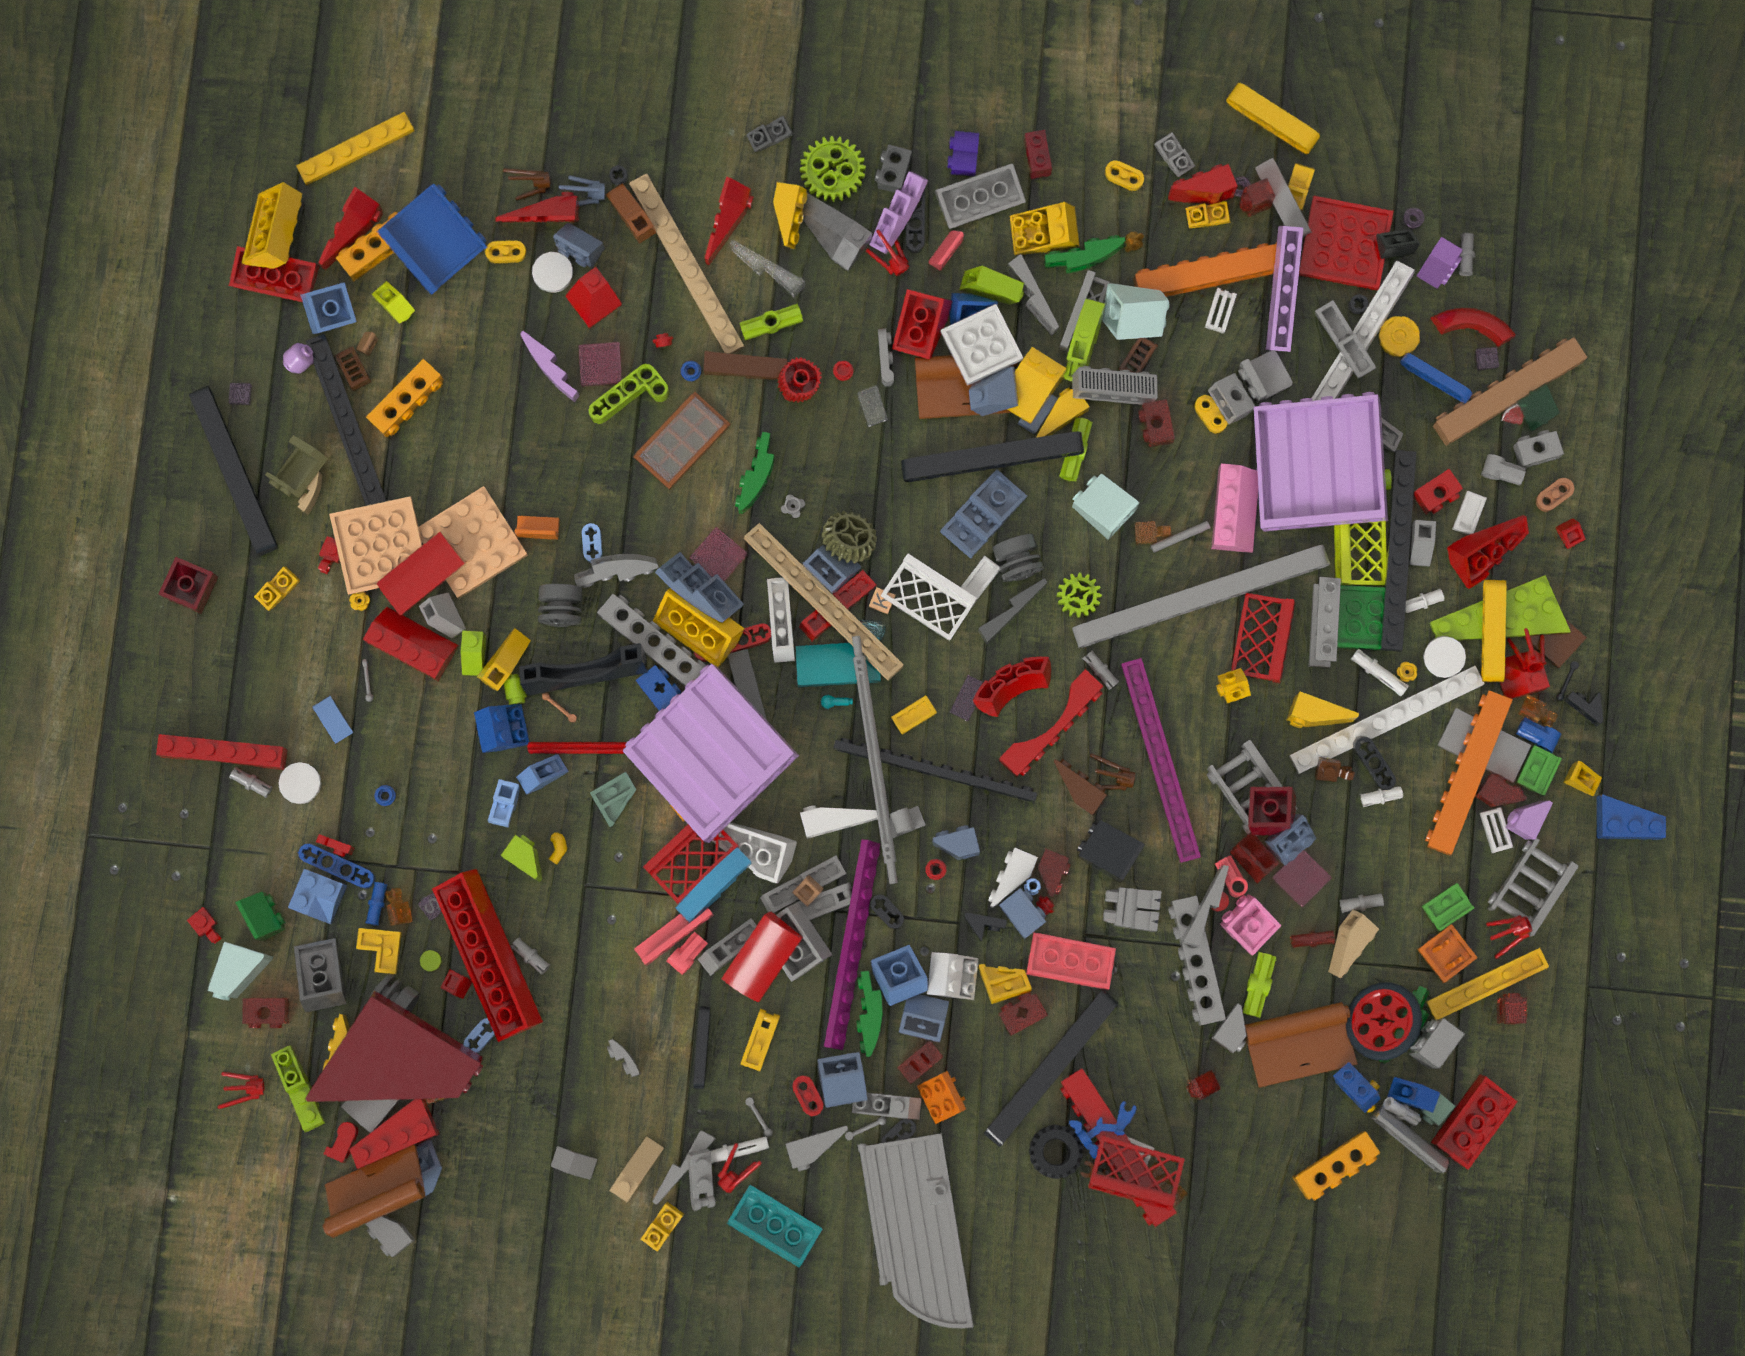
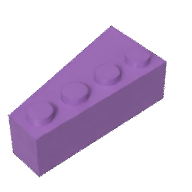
M1441 237L1417 277L1437 289L1441 283L1445 285L1462 260V257L1459 255L1463 249Z

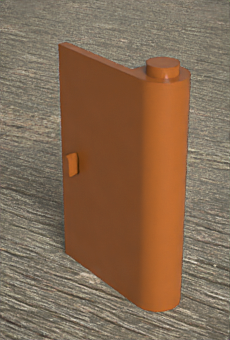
M952 355L932 356L931 359L915 357L919 419L979 415L971 410L970 405H964L970 404L969 389L972 384L967 386ZM1018 362L1011 366L1018 367ZM1006 409V410H1002V411L995 412V413H992V414L1012 413V412H1010L1009 410Z
M1342 1002L1245 1024V1038L1258 1087L1261 1088L1341 1069L1348 1062L1352 1066L1357 1065L1354 1049L1347 1037L1345 1027L1347 1018H1350L1348 1006H1344Z
M416 1146L407 1147L325 1184L330 1216L325 1218L323 1230L326 1235L334 1238L424 1198L426 1194Z

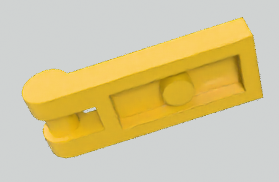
M760 1009L741 1065L761 1071L780 1015L775 1013L771 1015L766 1013V1010ZM763 1021L771 1023L769 1029L761 1027Z

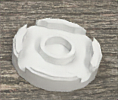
M548 252L536 259L532 275L540 289L550 293H557L569 286L573 269L566 256L558 252Z
M1441 636L1428 643L1423 658L1425 666L1432 674L1447 678L1460 672L1465 664L1466 655L1459 641L1452 637Z
M301 762L291 764L280 775V792L284 798L292 803H309L320 792V775L309 764Z

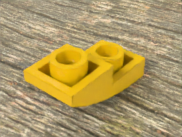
M1227 201L1186 208L1189 228L1231 223Z
M282 567L270 582H266L254 597L270 611L301 580L287 567Z
M666 1202L641 1240L658 1252L684 1213L669 1202Z

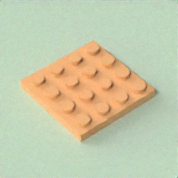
M484 486L418 527L423 545L441 531L467 563L446 580L458 599L528 556Z
M411 496L329 514L348 595L379 588L376 584L379 580L423 546Z

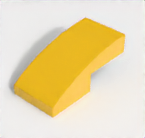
M1295 163L1288 187L1299 208L1302 210L1315 169Z

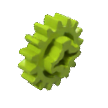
M1079 572L1076 578L1073 574H1070V580L1064 578L1063 582L1065 585L1059 584L1058 586L1062 591L1057 593V597L1061 598L1058 601V605L1064 604L1062 611L1064 612L1068 609L1070 617L1073 613H1076L1077 618H1080L1081 613L1088 617V611L1090 610L1094 613V605H1100V602L1096 599L1102 597V594L1097 593L1101 587L1094 586L1096 579L1088 580L1089 574L1085 578L1082 577L1081 572ZM1079 582L1085 583L1089 587H1084ZM1071 585L1072 592L1065 596L1066 589ZM1076 591H1079L1080 594H1084L1081 600L1079 599V597H1074L1076 595ZM1093 595L1092 602L1087 605V597ZM1070 604L1078 605L1079 608L1072 607Z

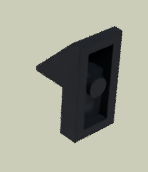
M1572 691L1565 697L1564 701L1595 726L1603 722L1600 692L1596 693L1588 703L1586 702L1587 699L1579 692L1575 693Z
M966 912L964 916L980 942L982 941L984 926H988V930L1000 932L1001 929L1006 928L1007 920Z

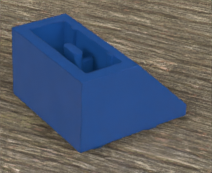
M522 704L489 706L474 712L482 753L528 745L529 738Z

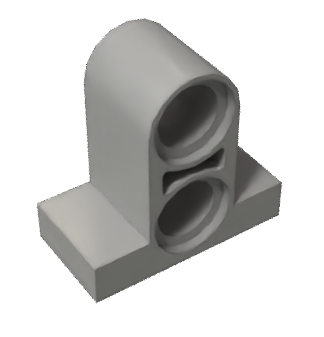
M918 806L911 809L903 808L890 814L893 838L925 826Z

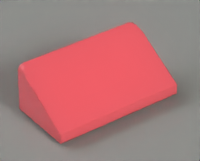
M951 231L931 257L929 264L939 271L942 270L964 240V233L961 231Z

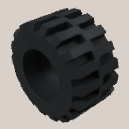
M1050 1125L1040 1129L1033 1136L1029 1149L1030 1160L1034 1168L1042 1175L1054 1179L1065 1178L1073 1174L1080 1166L1081 1159L1083 1158V1146L1079 1137L1071 1129L1061 1125ZM1052 1139H1060L1068 1147V1157L1061 1164H1051L1044 1157V1146Z

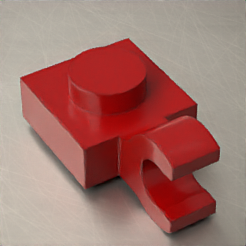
M328 536L319 553L323 560L318 567L320 572L327 575L333 562L340 563L336 541Z
M202 907L187 920L200 937L206 934L208 939L215 944L222 939L213 928L218 923L205 907Z

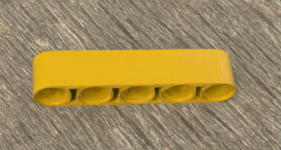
M1237 83L1226 99V102L1231 107L1305 154L1310 153L1320 138L1317 131L1242 83Z
M1484 580L1481 677L1482 682H1504L1506 580Z

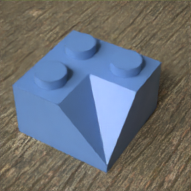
M345 282L301 294L312 334L356 322Z
M304 869L288 908L332 924L347 885Z
M910 945L871 960L872 974L889 1006L928 991L927 976Z

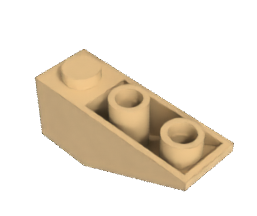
M1352 910L1340 925L1329 967V972L1339 978H1342L1349 971L1352 963L1362 954L1363 949L1374 939L1375 934L1379 930L1362 913Z

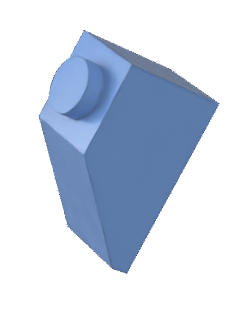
M556 754L530 765L516 778L525 793L530 794L563 776L568 770L560 756Z

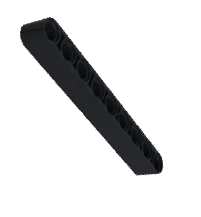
M205 386L189 393L257 555L261 557L277 550V542L210 387Z
M1068 432L901 460L903 481L915 482L1077 456L1084 453L1081 432Z
M1102 989L983 1134L1000 1147L1119 1002Z

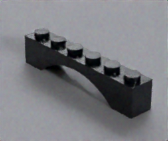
M641 643L619 647L604 657L584 663L557 665L539 662L519 666L520 684L527 696L648 673L647 656Z

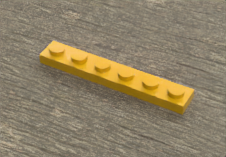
M404 111L296 167L307 186L414 132V129Z
M1538 948L1426 1001V1004L1434 1020L1441 1019L1548 968L1549 965L1541 949Z

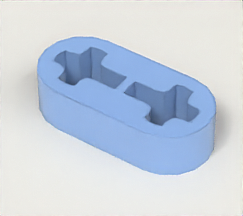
M592 523L586 524L582 529L583 554L585 559L591 563V560L603 556L601 531L597 525ZM593 528L597 534L593 535L594 541L590 542V537L586 533L590 531L589 529ZM591 545H594L595 551L599 552L593 559L590 555H587L591 552Z
M488 1018L480 1021L464 1040V1046L469 1048L471 1045L470 1039L476 1040L478 1036L481 1037L477 1042L479 1047L471 1049L476 1053L480 1052L495 1036L493 1031L491 1033L486 1032L484 1035L481 1034L485 1029L484 1023L490 1024Z

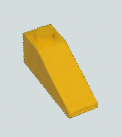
M1067 388L1059 394L1061 397L1058 398L1036 438L1053 435L1073 422L1076 417L1079 418L1088 412L1089 405L1085 399L1073 398V389Z

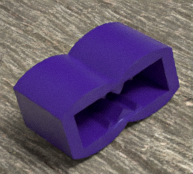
M955 131V137H950L949 149H953V156L948 157V168H951V174L975 176L979 133Z

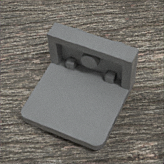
M1274 350L1252 361L1246 359L1238 367L1241 379L1246 381L1249 394L1253 399L1255 398L1257 404L1291 387L1293 384L1281 359Z

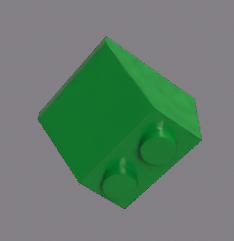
M259 892L235 902L254 939L265 941L285 930L283 925L286 923L280 912H276L274 908L276 903L271 894L267 895L265 892Z

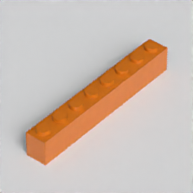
M1277 242L1273 245H1268V243L1260 244L1255 249L1250 250L1247 247L1241 248L1236 253L1231 254L1229 252H1222L1213 258L1203 256L1194 262L1184 260L1178 262L1175 266L1161 265L1152 271L1142 269L1137 272L1138 274H1135L1134 284L1135 287L1161 290L1168 297L1274 274Z
M1488 691L1487 695L1482 694L1478 706L1482 707L1479 714L1475 713L1471 722V725L1474 726L1471 734L1467 732L1463 742L1464 745H1467L1464 753H1459L1456 764L1459 765L1456 772L1452 771L1448 780L1451 787L1449 792L1444 791L1440 802L1444 803L1442 810L1436 811L1433 819L1436 825L1434 830L1429 829L1425 841L1429 842L1428 848L1449 856L1452 855L1513 699L1492 691Z

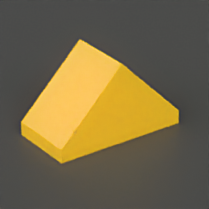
M1577 761L1571 765L1563 783L1594 797L1602 777L1583 762Z

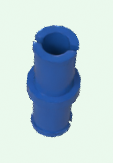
M374 882L371 900H368V905L370 906L365 921L366 924L379 926L381 910L385 906L383 901L387 884Z

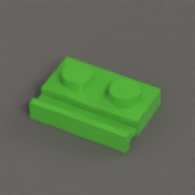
M1534 745L1516 784L1541 796H1545L1562 758Z
M1455 883L1421 906L1436 926L1438 932L1474 909L1458 883Z

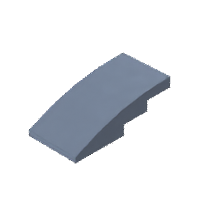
M996 470L971 495L970 499L956 512L955 516L940 532L971 559L1022 504L1027 495Z
M681 552L655 571L684 600L721 623L744 605L718 574L711 577L699 563L692 566Z

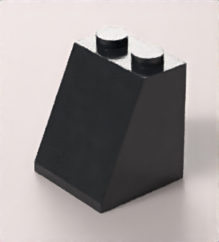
M1102 820L1098 824L1094 822L1087 832L1090 834L1087 842L1083 840L1077 849L1080 852L1078 858L1121 883L1145 844Z

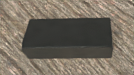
M1412 229L1376 235L1381 259L1414 254L1420 245Z

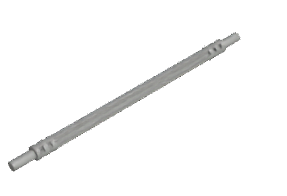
M860 636L852 637L855 654L853 662L884 864H887L889 884L898 883L895 867L897 860L866 657L863 656Z

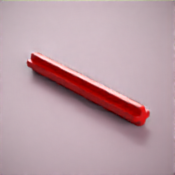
M528 742L527 750L530 754H625L623 750L626 748L627 742Z

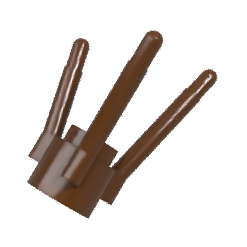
M503 169V172L524 174L508 176L509 180H533L534 187H538V189L516 196V200L538 193H546L545 188H550L549 172Z
M1090 754L1091 758L1120 770L1118 773L1095 769L1096 773L1115 777L1116 783H1119V785H1102L1106 790L1119 789L1126 791L1127 787H1133L1135 772L1130 771V768L1122 767L1100 756Z

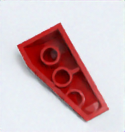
M561 192V196H555L497 216L496 221L579 222V197L574 196V192Z
M1522 515L1467 535L1447 547L1450 564L1468 589L1486 579L1489 575L1488 571L1495 564L1499 565L1503 561L1501 557L1508 550H1513L1529 534L1527 517Z

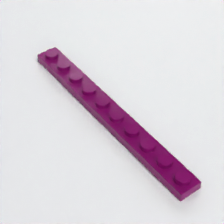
M1142 658L1122 663V670L1179 862L1183 863L1201 857Z
M861 840L824 1047L843 1050L846 1041V1031L850 1019V1009L853 1001L859 960L861 958L862 943L865 936V926L872 897L877 860L880 854V843L870 840Z

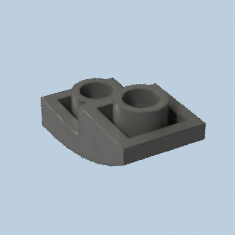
M782 116L766 126L764 124L746 135L754 151L759 152L794 134L786 118Z

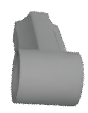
M1488 454L1481 475L1488 479H1501L1520 486L1524 479L1526 468L1506 462L1500 456Z

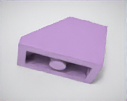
M1538 801L1514 809L1508 816V823L1505 828L1525 840H1535L1553 802Z

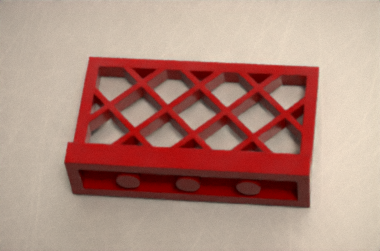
M1250 593L1245 594L1231 671L1236 670L1237 662L1245 657L1251 665L1250 668L1243 671L1246 677L1269 680L1281 684L1295 609L1294 599H1280ZM1249 599L1258 600L1262 607L1252 613L1248 607ZM1272 603L1282 604L1280 612L1274 616L1267 609ZM1265 609L1270 619L1260 624L1255 615ZM1253 618L1258 627L1248 633L1244 625L1247 620ZM1273 621L1277 626V631L1269 636L1263 627ZM1261 629L1267 638L1257 645L1251 635ZM1249 637L1255 647L1245 653L1240 646L1241 642ZM1270 641L1274 647L1273 652L1265 657L1259 647ZM1257 649L1263 659L1253 665L1247 655ZM1272 656L1271 664H1270V662L1268 661V658H1270V657ZM1266 661L1270 667L1269 675L1260 674L1255 667Z
M688 824L649 860L643 868L679 905L709 872L735 848H739V846L722 830L720 833L724 837H719L718 834L712 840L716 841L715 852H704L705 841L698 837L699 835ZM694 840L701 841V852H690V843ZM719 841H729L732 847L727 852H719ZM678 855H686L685 866H674L675 858ZM689 855H701L700 866H689ZM704 855H715V863L712 866H703ZM663 869H671L670 880H661L657 875ZM674 869H685V881H674ZM689 869L700 870V877L696 881H688ZM673 884H685L684 892L679 897L673 893Z
M1102 1136L1088 1188L1172 1211L1185 1159ZM1104 1143L1113 1145L1117 1152L1107 1157L1103 1151ZM1128 1149L1133 1150L1138 1157L1129 1163L1122 1154ZM1119 1155L1125 1165L1114 1170L1109 1160ZM1148 1155L1155 1156L1158 1164L1150 1169L1143 1160ZM1140 1161L1146 1171L1135 1176L1130 1166ZM1169 1161L1179 1163L1177 1171L1169 1174L1164 1166ZM1105 1162L1112 1171V1173L1106 1176L1096 1174L1098 1166ZM1161 1166L1166 1177L1156 1182L1151 1171ZM1125 1168L1128 1169L1133 1177L1127 1182L1121 1181L1117 1175L1118 1172ZM1148 1173L1154 1184L1149 1187H1143L1138 1179ZM1169 1179L1173 1186L1172 1193L1162 1192L1159 1184Z

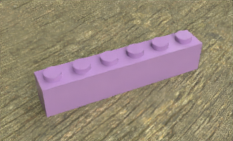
M1278 227L1266 350L1291 352L1303 228Z

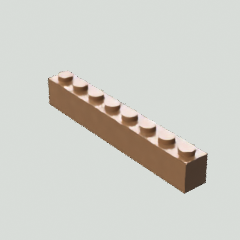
M1574 337L1569 341L1567 338L1556 344L1557 348L1550 351V349H1547L1539 354L1540 358L1533 361L1531 359L1522 365L1523 369L1516 372V370L1509 372L1504 376L1506 379L1499 383L1496 380L1487 386L1489 390L1484 393L1478 391L1470 397L1471 401L1466 404L1460 402L1453 407V412L1449 414L1444 412L1436 417L1437 421L1433 427L1444 444L1448 446L1583 363L1588 357Z

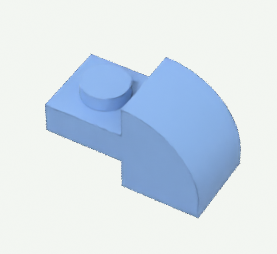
M498 780L488 823L509 828L513 811H515L518 801L519 784Z

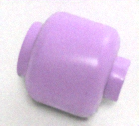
M302 343L294 344L283 355L285 368L292 373L304 372L313 364V351L308 345Z

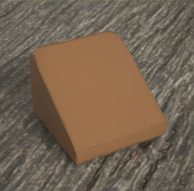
M365 332L356 350L369 356L378 341L375 333Z
M808 875L792 893L808 907L823 891V887Z

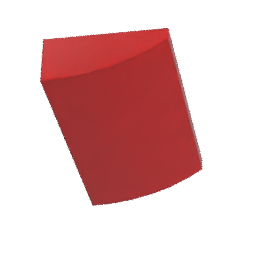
M237 246L229 282L230 287L303 302L301 294L313 291L320 265L294 258H288L285 264L274 269L245 265L242 263L245 248Z
M440 531L376 584L401 616L467 563Z
M773 912L765 914L721 979L743 995L756 1002H760L803 937Z
M1479 1074L1431 1143L1469 1170L1518 1101L1489 1078Z

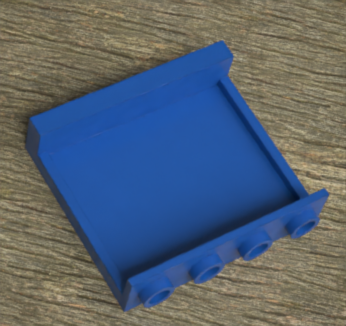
M431 184L376 231L431 295L482 250L487 248L484 244L487 240L480 232L477 234L471 228L474 226L466 216L463 218L458 213L460 208L453 200L449 202L445 197L447 194L440 185L436 186L435 184Z

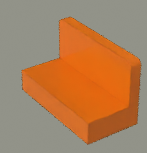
M518 516L515 535L517 538L558 539L560 519Z

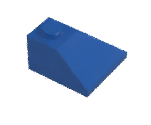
M952 293V305L949 312L951 325L995 304L997 305L998 302L974 294Z

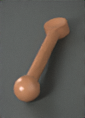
M548 692L542 694L543 700H548L568 717L571 723L576 722L577 717L567 712L555 702Z

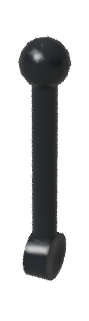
M1573 661L1570 664L1571 669L1560 693L1556 695L1557 700H1564V693L1574 670L1579 667L1578 662Z

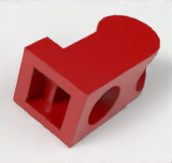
M351 1122L342 1123L338 1127V1137L333 1148L326 1147L323 1155L346 1163L350 1154L349 1149L353 1147L358 1136V1127Z

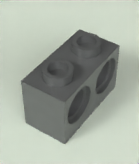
M888 144L887 151L883 150L880 162H883L882 169H878L875 176V181H878V189L893 193L896 190L902 189L912 158L911 150ZM897 156L901 160L898 163H893L890 159ZM888 175H892L896 179L892 182H888L885 180V177Z

